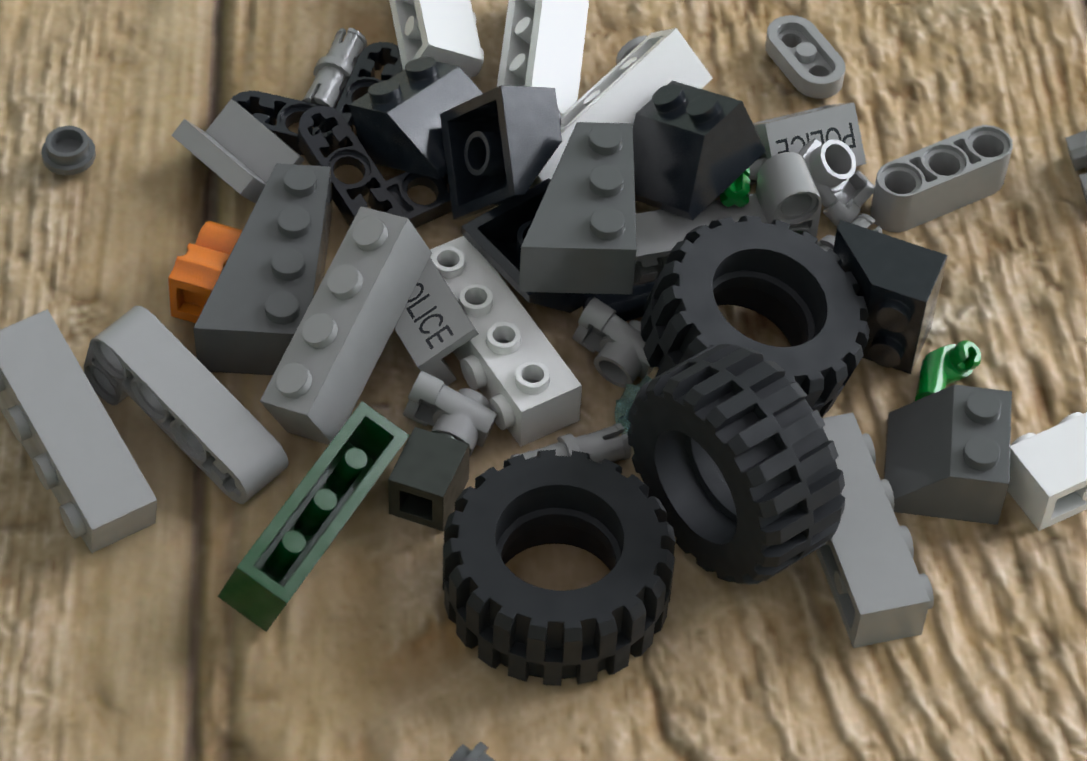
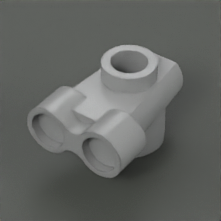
M814 138L803 146L798 154L804 158L819 192L822 205L825 207L823 213L836 226H838L840 220L851 223L859 214L863 203L873 194L875 186L859 170L855 172L856 159L848 145L836 139H831L821 144Z
M594 297L582 312L578 320L579 326L572 339L591 352H598L594 359L595 368L610 383L628 388L637 377L645 380L653 368L650 367L643 350L646 342L641 337V322L631 320L627 323L616 315L614 309Z
M421 371L410 391L409 401L403 415L424 426L428 424L434 426L431 432L446 433L459 441L470 444V457L476 445L483 447L498 413L489 409L490 403L488 399L478 391L462 388L457 392L444 385L445 381Z

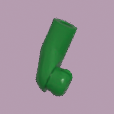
M962 340L957 344L946 345L928 353L922 361L915 401L945 389L946 385L972 374L973 369L978 367L981 362V352L978 346L969 340Z

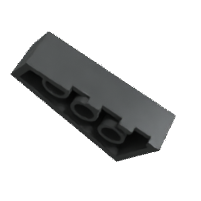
M276 163L193 328L197 359L210 372L273 375L324 278L333 212L331 167Z

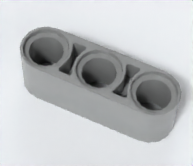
M981 125L886 163L877 173L870 216L876 220L874 224L880 225L881 229L888 232H903L995 194L1001 190L1005 181L1013 149L1011 137L1001 128L992 125Z

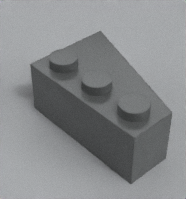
M577 122L521 246L519 292L632 294L637 252L633 123Z

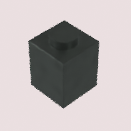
M414 427L388 479L389 514L444 531L448 515L453 513L455 501L469 480L470 444L459 441L446 433H434Z

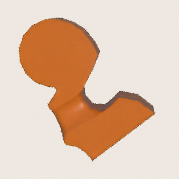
M212 221L205 222L198 234L196 243H189L187 253L176 258L173 270L168 277L172 317L192 323L197 322L243 230Z

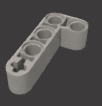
M783 152L766 160L758 172L756 193L749 194V202L742 208L735 204L726 207L721 203L720 199L714 200L693 221L664 210L637 213V252L633 285L657 280L676 243L683 241L686 234L702 225L709 226L710 222L714 220L732 217L734 222H738L742 216H760L763 223L771 224L776 219L790 224L789 229L802 235L806 231L816 237L822 202L804 158L794 152Z
M134 306L90 341L84 363V373L97 395L111 405H117L127 396H130L233 501L240 504L246 503L288 467L287 454L275 437L148 309L142 306Z

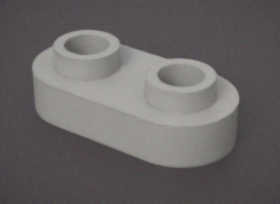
M787 15L776 18L769 24L765 44L766 52L800 93L812 98H828L841 90L846 69L845 62L812 22L800 16Z

